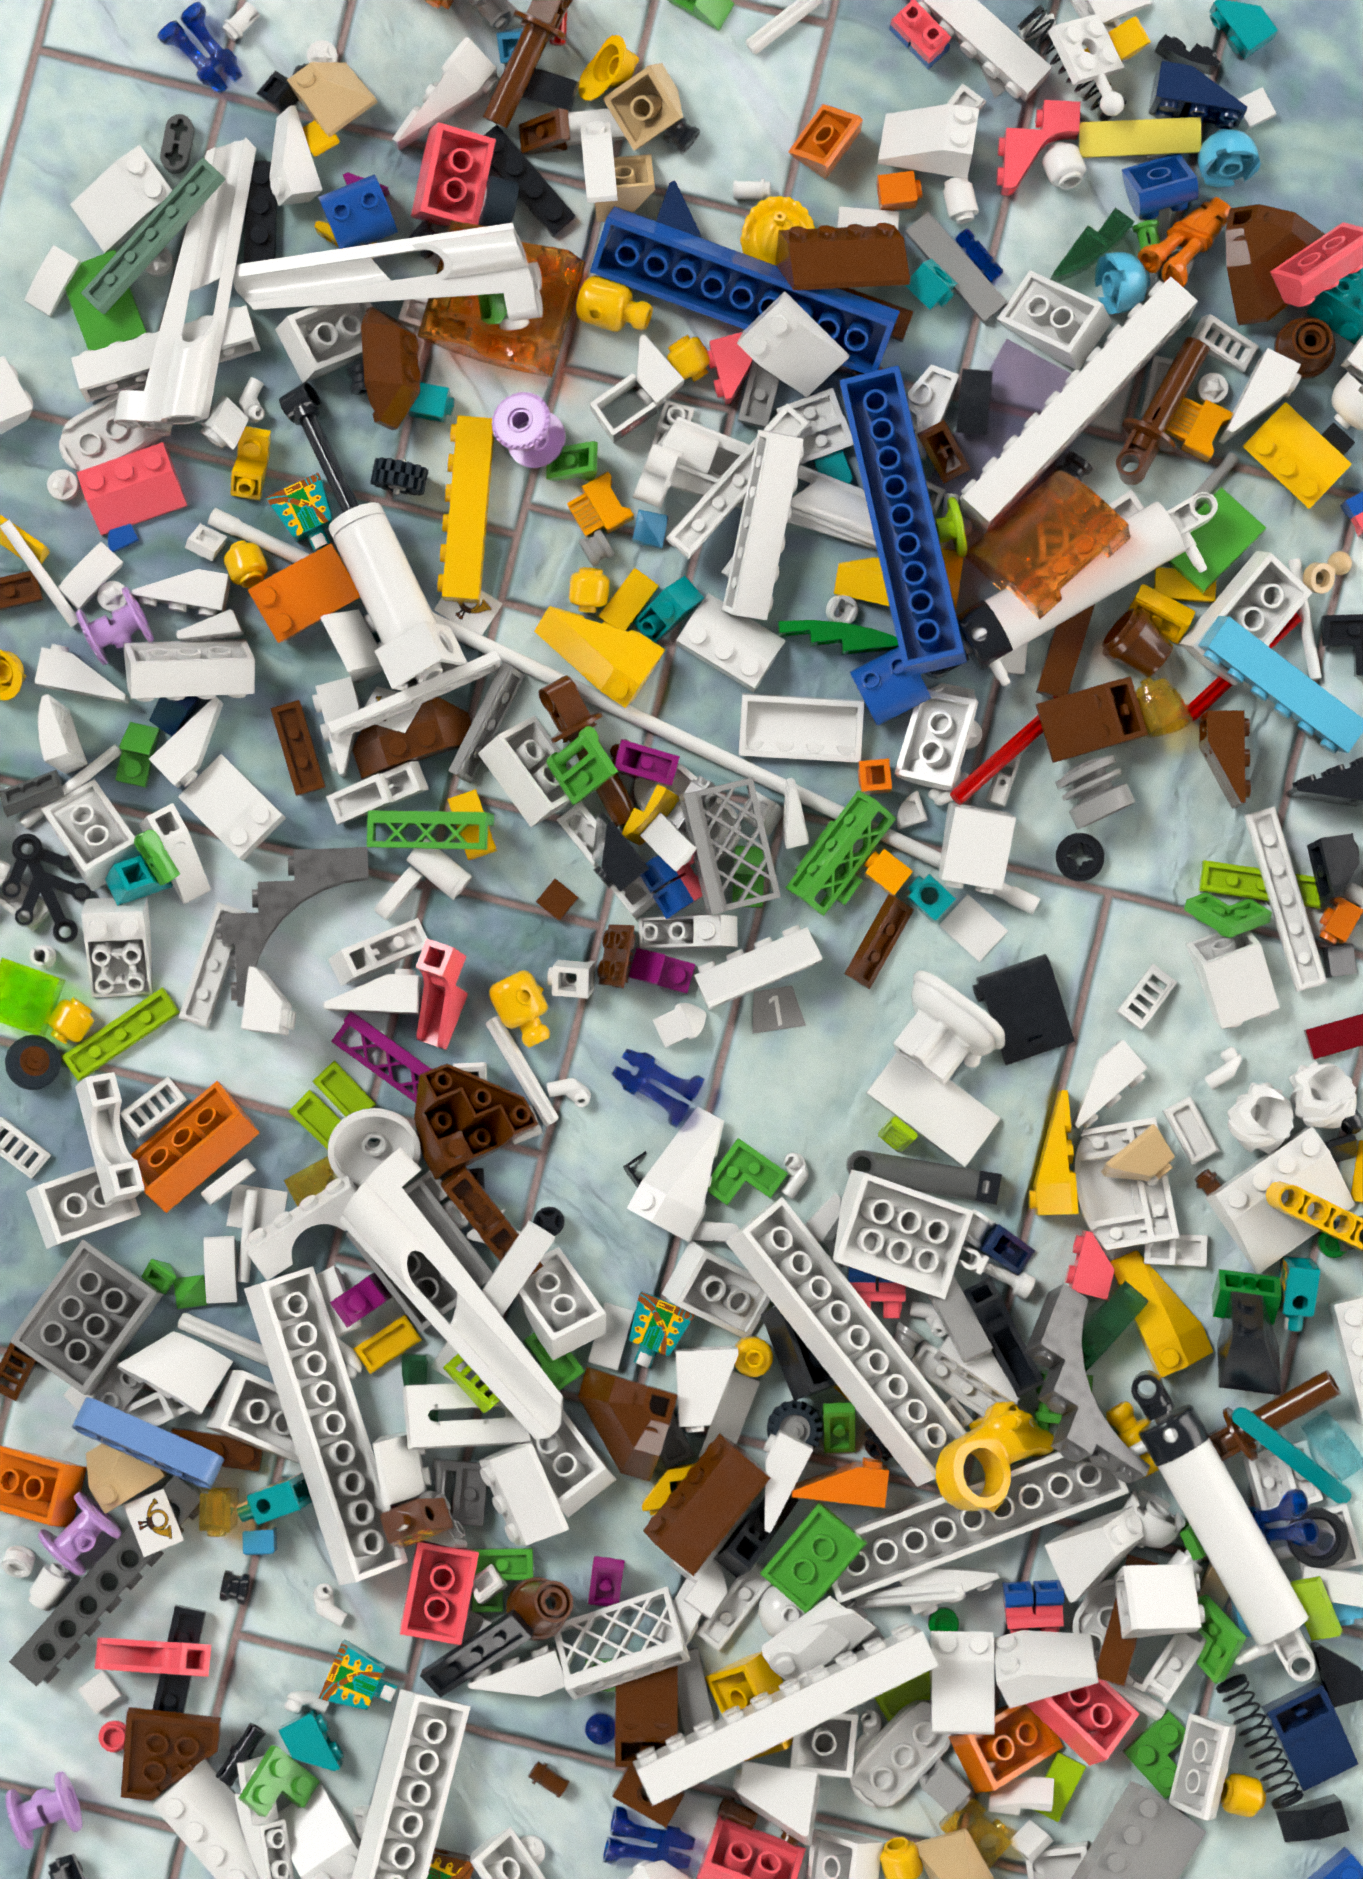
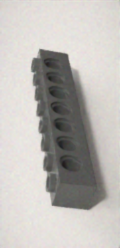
M174 1475L164 1487V1491L169 1503H174L180 1508V1516L176 1521L181 1533H183L184 1529L181 1525L188 1517L193 1521L205 1508L202 1501L207 1496L194 1484ZM130 1525L12 1657L9 1663L36 1687L43 1680L48 1684L60 1671L57 1664L64 1657L68 1661L81 1647L77 1642L82 1636L86 1634L90 1637L102 1624L98 1618L105 1611L111 1614L122 1601L119 1597L126 1587L131 1591L143 1578L139 1572L146 1564L152 1567L164 1553L160 1550L144 1557L133 1528ZM126 1550H134L138 1554L139 1561L137 1565L126 1563L124 1559ZM105 1573H112L117 1577L118 1585L116 1588L111 1589L104 1584L103 1577ZM90 1596L96 1600V1611L89 1612L83 1607L84 1597ZM64 1620H71L75 1623L76 1633L74 1635H68L63 1631L62 1623ZM49 1643L55 1648L54 1658H47L42 1654V1644Z

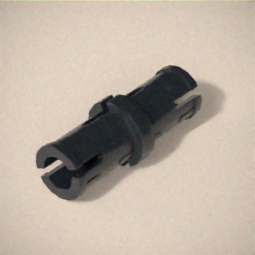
M250 1722L237 1744L232 1745L229 1749L230 1754L215 1776L223 1783L232 1786L238 1777L237 1763L253 1759L251 1755L266 1735V1732L258 1725Z

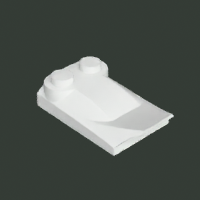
M940 683L936 687L928 689L931 699L914 707L894 774L900 779L917 785L940 790H953L962 778L960 768L978 701L975 697L974 689Z
M829 1596L762 1645V1655L775 1673L786 1681L795 1678L798 1682L808 1677L807 1671L816 1666L824 1664L826 1668L835 1664L837 1656L853 1650L870 1636L876 1627L852 1609H846Z

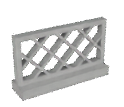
M753 777L680 794L679 800L688 837L697 848L693 853V858L707 915H714L781 898ZM747 785L749 800L743 808L729 798L735 788ZM729 790L726 796L719 793L720 791ZM714 794L723 800L714 815L704 809L701 796ZM726 803L741 811L733 826L718 818ZM750 805L752 806L753 814L747 811ZM745 814L754 819L757 828L751 838L736 829ZM706 816L711 818L709 824H707ZM715 821L730 830L721 845L710 837L709 831ZM733 833L748 841L740 856L725 848ZM757 835L759 836L760 844L754 841ZM752 844L763 852L764 858L758 868L744 860ZM713 846L718 848L716 854H714ZM722 852L737 860L728 875L720 871L716 861ZM740 863L755 871L747 886L732 878ZM764 865H766L767 874L761 871ZM759 874L769 880L772 893L759 895L751 890ZM720 875L725 878L723 884L721 883ZM732 882L744 891L737 902L726 904L724 890L728 883ZM748 893L754 896L753 898L745 899Z

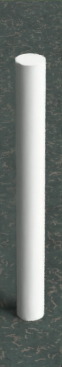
M10 519L1 524L0 528L69 626L73 627L79 623L76 613Z
M1300 558L1289 560L1290 571L1303 583ZM1307 599L1297 612L1301 618L1300 629L1309 678L1316 680L1322 678Z
M114 744L62 785L64 796L81 787L119 757L122 753L119 747ZM63 796L32 809L20 819V822L28 829L45 816L41 810L42 808Z

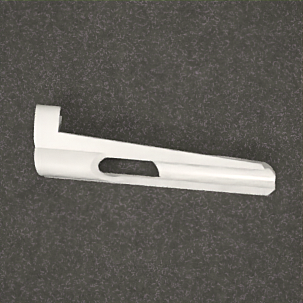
M247 138L242 141H234L222 147H214L206 152L205 159L226 180L188 221L144 391L122 390L119 392L114 419L115 424L131 429L143 428L145 432L152 435L169 436L174 424H190L209 419L256 147ZM219 280L213 320L210 327L198 339L191 342L184 341L182 333L190 292Z
M513 223L237 264L233 278L235 290L253 310L504 293L507 314L511 322L539 318L543 315L542 299L539 292L542 287L540 267L537 262L528 263L524 248ZM430 250L442 258L444 269L439 274L391 281L372 258Z
M677 417L662 436L659 443L652 445L632 498L661 509L670 486L704 496L745 451L749 444ZM798 464L797 477L809 482L810 485L792 497L790 504L792 514L788 523L877 550L864 490ZM745 497L736 507L743 509ZM947 542L940 543L941 548H944Z
M400 1147L359 1184L360 1187L347 1204L339 1222L535 1439L550 1438L559 1429L561 1424L563 1396L402 1187L422 1169ZM419 1251L423 1253L457 1291V1303L451 1323L443 1317L411 1281L407 1269V1258L410 1252Z

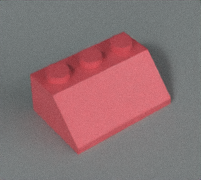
M440 122L431 127L428 131L411 217L423 221L427 220L437 225L477 228L496 139Z
M1343 222L1270 271L1284 303L1297 307L1307 306L1315 300V296L1319 293L1336 287L1340 279L1363 268V227Z
M163 442L76 472L84 497L101 536L107 535L109 530L127 524L135 525L188 506L170 453Z
M423 1540L416 1543L400 1624L401 1635L457 1645L462 1644L479 1552L467 1548H451Z
M1098 1679L1096 1684L1026 1704L1089 1766L1107 1760L1139 1716V1713L1116 1690L1101 1679Z
M718 1816L696 1879H797L806 1848L798 1845L794 1847L783 1839L754 1828L750 1831L746 1827L728 1819L723 1821L721 1816Z

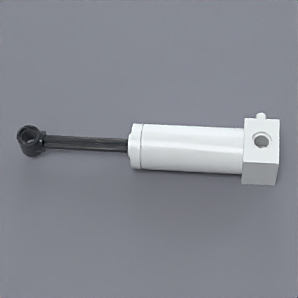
M303 382L281 396L279 403L283 412L291 422L302 426L343 512L330 523L328 529L383 646L375 650V654L391 688L403 691L467 663L451 627L437 623L382 506L375 502L358 504L319 422V409L322 407V403L315 389L308 382Z

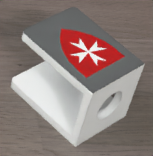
M634 373L590 403L592 414L613 443L657 413V406L652 402L613 429L601 412L604 407L637 385Z

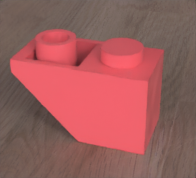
M743 332L709 341L710 350H708L710 363L708 366L709 369L715 368L718 379L713 380L717 397H723L725 405L732 403L752 366V358L737 344Z
M1083 1230L1081 1236L1076 1235L1072 1253L1077 1255L1074 1266H1068L1065 1283H1068L1069 1287L1078 1293L1107 1300L1115 1270L1093 1233Z

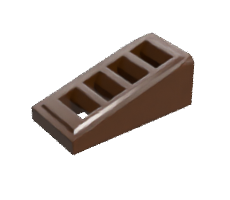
M10 1342L0 1363V1380L3 1377L17 1386L15 1390H12L0 1383V1393L17 1401L37 1361L16 1351L18 1347ZM13 1356L27 1363L26 1367L23 1368L12 1362ZM7 1367L21 1373L20 1379L5 1372Z

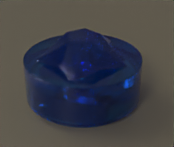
M606 1712L592 1714L585 1726L588 1739L598 1745L609 1743L615 1736L614 1718Z

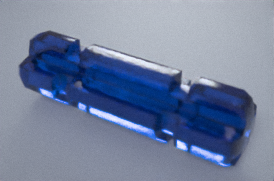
M968 228L962 230L956 236V242L962 249L966 248L965 253L980 271H985L984 275L990 282L996 281L1003 274V269L997 262H993L994 258L979 240H974L975 236Z

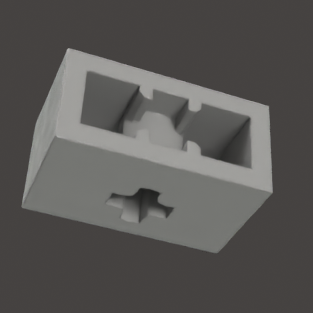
M939 1757L934 1766L919 1779L922 1789L949 1814L954 1810L960 1811L970 1800L968 1794L971 1790L967 1781L942 1757Z

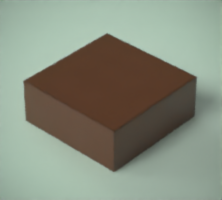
M555 878L536 900V903L560 922L579 897Z

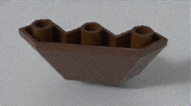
M1261 204L1230 208L1226 226V267L1238 325L1268 322L1289 305L1284 303L1270 271L1321 238L1325 233L1292 211Z
M444 1064L419 1076L414 1121L420 1140L421 1153L435 1180L456 1172L463 1165L467 1167L494 1153L538 1125L525 1097L452 1065Z
M586 1366L578 1397L619 1472L650 1481L661 1454L678 1394Z

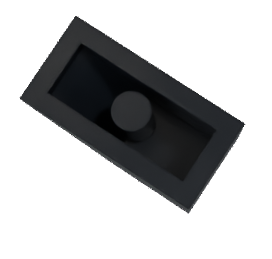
M1353 833L1320 838L1307 845L1320 904L1328 903L1340 897L1360 864L1359 847L1354 840Z
M1318 1642L1310 1643L1322 1685L1333 1707L1363 1700V1670L1352 1661Z
M1335 1794L1275 1811L1284 1842L1320 1840L1350 1831L1342 1802Z

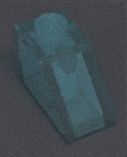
M1324 1410L1301 1426V1429L1336 1479L1344 1481L1363 1467L1362 1455L1327 1410Z

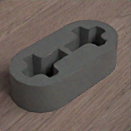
M176 114L168 119L160 153L163 167L172 174H179L187 169L195 134L191 120L182 114ZM180 123H183L187 132H182L180 141H176L177 134L173 127L177 128ZM175 147H177L178 155L182 161H176L175 165L172 166L167 158L173 157Z

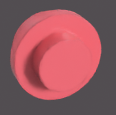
M117 1720L105 1723L101 1727L98 1736L101 1746L109 1752L123 1750L126 1725Z

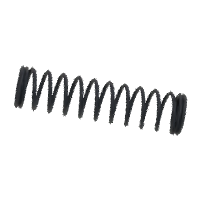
M1042 5L1034 9L1017 26L1019 30H1022L1032 20L1041 15L1027 32L1026 38H1029L1049 24L1035 41L1034 47L1039 46L1050 38L1048 35L1042 39L1055 22V19H1050L1033 31L1047 12ZM1052 41L1042 52V56L1056 49L1055 46L1050 48L1053 45ZM1058 53L1051 60L1050 65H1054L1061 60L1060 57L1057 58L1059 56ZM1064 65L1059 69L1058 74L1066 71ZM1068 77L1066 83L1072 82L1070 77ZM1092 81L1078 84L1074 92L1080 91ZM1096 83L1082 98L1083 102L1099 92L1097 89L1091 93L1097 86ZM1100 95V97L1091 106L1090 111H1093L1100 106L1099 101L1101 100L1102 95ZM1102 112L1098 120L1108 121L1113 116H1108Z
M1246 1674L1235 1675L1218 1684L1216 1687L1217 1693H1226L1247 1683L1236 1694L1222 1699V1702L1230 1701L1239 1695L1252 1694L1249 1700L1242 1705L1228 1710L1227 1713H1234L1250 1705L1258 1706L1248 1716L1234 1721L1233 1725L1240 1724L1252 1717L1263 1716V1719L1257 1725L1240 1732L1238 1736H1244L1255 1729L1269 1728L1263 1736L1244 1744V1747H1250L1261 1740L1274 1739L1270 1746L1250 1755L1249 1759H1254L1267 1751H1280L1272 1760L1256 1766L1255 1770L1263 1769L1274 1762H1285L1282 1768L1262 1777L1260 1781L1269 1780L1277 1774L1290 1773L1291 1775L1284 1782L1276 1784L1265 1791L1270 1793L1284 1785L1296 1784L1292 1791L1271 1801L1273 1809L1279 1810L1289 1807L1301 1800L1304 1794L1302 1790H1298V1782L1290 1781L1294 1774L1293 1771L1284 1770L1288 1761L1282 1758L1278 1759L1283 1750L1273 1747L1277 1741L1276 1737L1267 1736L1272 1729L1271 1726L1261 1725L1265 1721L1266 1715L1257 1713L1261 1706L1260 1703L1251 1702L1254 1699L1255 1692L1245 1691L1250 1684Z

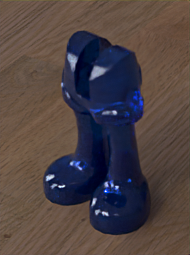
M195 2L182 13L181 22L199 40L210 55L209 58H206L191 42L178 21H171L166 24L157 34V38L162 44L175 46L184 52L198 69L196 75L202 84L210 86L217 93L222 94L228 87L221 75L214 70L216 66L220 65L223 72L233 82H237L243 75L234 53L229 48L223 49L207 30L204 22L206 16L205 6L201 2Z
M626 1049L621 1058L628 1061L633 1067H638V1073L634 1076L631 1074V1071L616 1065L611 1073L612 1076L622 1084L623 1090L635 1095L639 1092L661 1105L668 1113V1123L677 1128L688 1112L690 1105L662 1091L649 1082V1079L652 1078L673 1089L690 1102L695 1100L705 1079L700 1075H694L690 1079L677 1077L655 1064L656 1058L647 1052L640 1053Z
M1300 1489L1288 1490L1282 1497L1280 1504L1272 1509L1260 1510L1258 1507H1248L1268 1545H1270V1542L1288 1540L1296 1545L1307 1547L1316 1544L1318 1541L1319 1529L1312 1519L1298 1520L1290 1525L1277 1528H1269L1265 1525L1277 1521L1295 1520L1306 1513L1308 1498Z
M616 1805L610 1824V1835L612 1836L607 1837L603 1853V1863L614 1864L623 1858H636L651 1862L664 1860L676 1869L689 1868L691 1857L680 1852L671 1851L669 1846L693 1850L696 1838L683 1832L680 1827L668 1825L665 1829L638 1825L628 1818L626 1808ZM616 1837L648 1841L657 1844V1848L630 1844Z

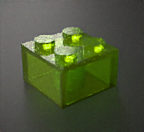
M2 957L0 961V1023L45 1037L49 1028L48 1019L57 1006L66 979Z

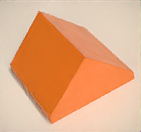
M822 104L788 153L826 180L860 134L863 119L858 115Z

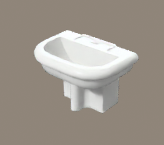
M919 970L913 975L914 986L911 998L916 1014L893 1043L896 1052L944 1086L968 1053L976 1056H985L995 1048L1002 1049L1005 1046V1033L1002 1027L986 1011L949 984L927 971Z

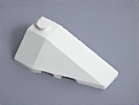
M467 36L442 66L441 69L444 72L439 83H430L426 89V94L422 100L424 102L423 106H416L412 109L392 138L394 147L400 151L428 133L429 129L438 122L443 123L478 101L484 93L490 94L498 83L496 79L498 77L497 68Z
M697 1106L641 1181L627 1209L690 1243L705 1215L706 1205L704 1203L707 1189L711 1186L712 1182L710 1175L713 1160L717 1157L724 1120Z

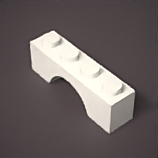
M115 1072L85 1077L75 1088L105 1204L133 1199L142 1193L145 1188L138 1161L131 1157L122 1137L120 1126L122 1099Z
M348 1175L342 1179L338 1178L331 1181L325 1190L319 1194L306 1197L292 1211L279 1214L273 1223L264 1229L258 1228L250 1233L244 1241L247 1254L267 1281L293 1265V1244L296 1238L307 1228L319 1224H329L346 1231V1228L339 1220L347 1204L358 1190Z

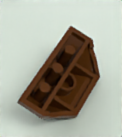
M371 306L366 309V314L361 322L364 382L369 402L374 410V422L393 431L398 429L420 394L419 344L417 336L392 316Z
M436 697L422 703L405 733L375 724L362 729L352 749L361 779L387 772L407 762L421 761L460 748L472 724L468 712L440 697Z

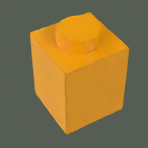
M886 849L880 854L874 851L864 864L868 868L864 875L892 896L897 893L913 872Z

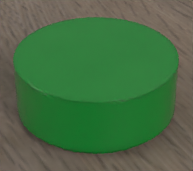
M1323 1232L1319 1234L1317 1246L1319 1251L1326 1257L1338 1258L1347 1252L1340 1251L1337 1239Z
M939 1607L937 1611L929 1615L928 1627L930 1632L958 1631L959 1619L950 1608Z

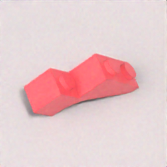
M1044 100L1041 110H1036L1035 128L1040 129L1006 128L1004 137H999L998 156H1003L1002 167H997L996 186H1001L1002 196H1010L1016 191L1039 152L1045 146L1059 140L1077 139L1080 127L1081 102Z
M426 939L416 964V968L421 971L424 980L416 1038L426 1044L447 1050L468 996L467 992L456 986L467 956L454 947L430 939Z
M98 1637L94 1669L208 1677L211 1645Z

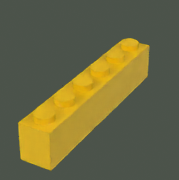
M457 415V424H451L450 442H455L454 454L448 455L447 471L452 472V484H446L445 502H450L449 514L443 515L442 532H447L446 544H441L440 562H445L444 574H438L437 592L442 593L444 601L480 604L494 433L492 430V418Z

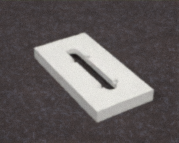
M476 1383L474 1386L480 1389L485 1383ZM458 1384L411 1385L403 1388L408 1450L514 1445L530 1442V1433L501 1401L497 1402L492 1408H502L505 1411L504 1418L435 1422L431 1421L428 1417V1413L431 1410L478 1408V1406ZM490 1388L484 1393L487 1397L493 1394Z

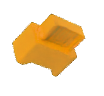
M1184 397L1165 433L1184 442L1181 450L1208 463L1214 453L1212 441L1219 427L1228 423L1233 412L1207 399L1203 405H1200Z
M608 471L583 485L582 491L584 494L567 503V507L585 538L593 535L598 529H605L607 534H610L634 520L631 509L622 507L611 489L612 477Z

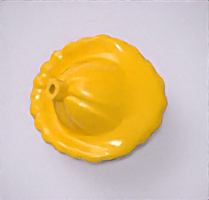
M770 196L765 200L759 201L756 206L750 209V214L744 220L740 237L743 254L776 265L779 230H789L795 226L816 229L809 211L800 202L794 201L791 197Z

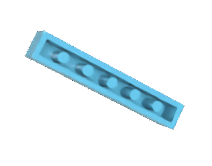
M1218 616L1198 644L1205 651L1203 656L1215 665L1221 663L1228 668L1227 674L1239 683L1245 681L1252 687L1250 690L1252 694L1263 701L1269 699L1275 704L1273 709L1287 719L1290 716L1299 722L1297 727L1309 736L1315 734L1322 740L1320 745L1333 754L1337 751L1349 753L1363 733L1362 717L1229 616Z

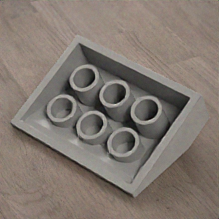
M418 1178L405 1188L404 1191L480 1288L489 1280L493 1274L422 1179ZM347 1232L348 1238L420 1333L428 1328L431 1323L355 1238ZM419 1251L410 1252L407 1258V1269L411 1281L442 1315H445L456 1306L457 1291L423 1253Z
M82 1239L13 1335L10 1342L83 1395L92 1396L164 1294Z
M1130 1781L1071 1879H1179L1206 1831L1144 1786Z

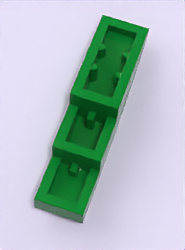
M820 620L778 621L779 637L809 634L810 646L841 643L842 655L889 651L899 647L896 636L868 627Z

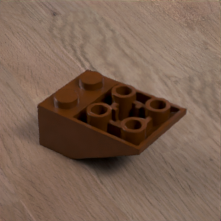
M1131 676L1035 704L1052 763L1134 741L1148 735Z
M1207 710L1199 717V749L1231 808H1238L1246 803V798H1250L1251 794L1250 780L1245 779V767L1250 766V750L1245 749V737H1249L1250 721L1249 718H1245V710Z
M678 1665L616 1686L615 1767H635L633 1761L638 1759V1753L654 1747L656 1751L666 1746L665 1741L678 1734Z

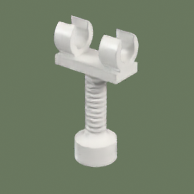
M965 1245L962 1246V1250L968 1252V1258L965 1261L958 1259V1265L980 1275L984 1272L1013 1288L1012 1294L1022 1299L1028 1297L1034 1286L1035 1277L1025 1272L1017 1276L993 1263L991 1264L988 1261L989 1257Z

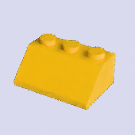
M1287 402L1242 446L1308 509L1352 465Z
M762 1651L748 1655L705 1676V1680L721 1714L734 1706H739L742 1709L752 1704L750 1699L763 1692L771 1695L779 1691L778 1686L783 1683L781 1676L771 1669L762 1655ZM793 1737L745 1761L786 1750L792 1745Z

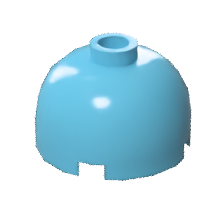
M1233 129L1216 131L1202 144L1198 154L1201 177L1204 178L1207 185L1217 188L1234 186L1235 183L1232 180L1241 177L1244 178V181L1250 179L1258 172L1261 165L1254 141L1244 132Z
M1127 252L1107 253L1098 259L1095 269V286L1102 285L1104 297H1098V300L1104 305L1108 314L1131 311L1139 302L1141 303L1144 300L1151 279L1149 272L1145 270L1144 265L1137 257Z

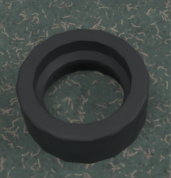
M1310 1507L1299 1511L1291 1519L1287 1527L1286 1541L1290 1552L1298 1561L1312 1568H1325L1334 1565L1343 1557L1348 1547V1533L1345 1524L1336 1514L1324 1508ZM1313 1519H1321L1328 1522L1335 1533V1543L1332 1549L1321 1556H1313L1306 1553L1299 1542V1532L1302 1526Z

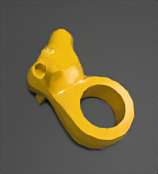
M1013 1401L997 1402L989 1406L982 1418H978L969 1424L971 1431L951 1442L939 1454L936 1464L938 1488L945 1500L958 1510L980 1511L987 1509L994 1512L1003 1503L1011 1484V1469L1009 1465L1029 1456L1040 1457L1053 1451L1054 1448L1051 1447L1054 1439L1053 1434L1039 1427L1033 1416L1019 1409ZM969 1453L977 1457L985 1473V1485L979 1496L972 1493L966 1485L963 1475V1465Z

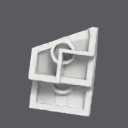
M173 1331L120 1362L117 1368L137 1382L146 1383L166 1398H174L198 1415L206 1407L233 1361L214 1349Z

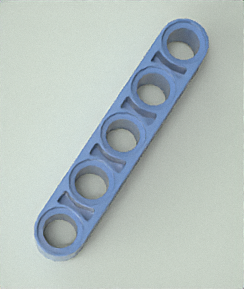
M85 1398L72 1425L75 1431L206 1489L212 1488L224 1462L222 1456L92 1398Z

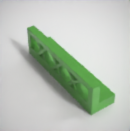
M857 790L785 888L824 916L896 820V817L876 799ZM879 812L884 818L876 828L871 829V821ZM863 838V846L859 852L853 853V845L858 839ZM845 863L844 872L840 877L835 878V869L839 864ZM826 888V896L818 904L813 899L820 889Z
M368 810L367 847L487 850L488 826H494V814L487 812ZM376 824L388 825L394 833L386 841H376ZM409 825H417L423 832L415 842H409L402 834ZM424 825H431V826H430L428 829H426ZM439 825L447 826L453 833L445 842H438L431 834ZM468 826H479V843H468L461 833ZM397 837H399L403 842H397L394 840ZM428 837L432 842L423 841ZM458 838L462 843H453V841Z

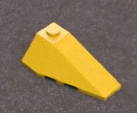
M941 548L956 610L963 557H959L956 550ZM879 557L838 563L834 594L846 595L851 598L890 606Z
M552 606L548 607L534 630L539 637L599 691L624 708L637 697L665 652L664 648L639 632L615 628L613 624L606 622L598 623L585 619L583 615Z
M1068 1090L1058 1091L1033 1183L1034 1190L1029 1191V1208L1035 1209V1215L1078 1214L1076 1173L1070 1170V1164L1073 1163L1074 1150L1071 1139H1068V1133H1071Z
M1137 1250L1110 1261L1115 1270L1114 1277L1152 1367L1161 1378L1186 1368L1213 1353L1201 1322L1152 1266L1144 1264V1257Z

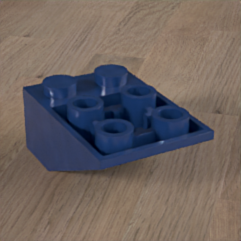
M1161 61L1153 80L1148 114L1155 115L1157 119L1200 117L1201 125L1203 123L1215 124V127L1218 129L1228 130L1233 129V127L1238 128L1247 111L1245 104L1192 65Z
M1314 1680L1261 1707L1303 1792L1358 1765L1339 1717L1323 1685L1319 1681Z

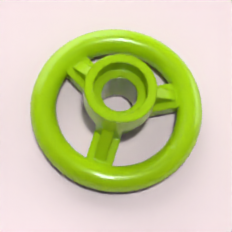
M950 497L947 500L948 512L946 516L935 519L940 543L948 542L949 539H952L958 556L965 557L967 554V540L963 518L957 499Z

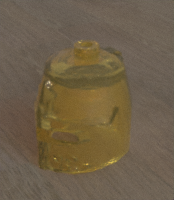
M1148 677L1140 682L1142 686L1137 689L1136 695L1148 737L1153 738L1179 731L1191 723L1192 716L1182 695L1177 692L1166 678L1153 681L1151 677Z

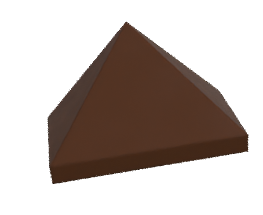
M945 420L917 434L943 484L971 470Z

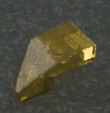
M327 1156L283 1181L298 1207L306 1197L317 1195L325 1190L326 1186L335 1178L333 1177L334 1171L330 1166Z

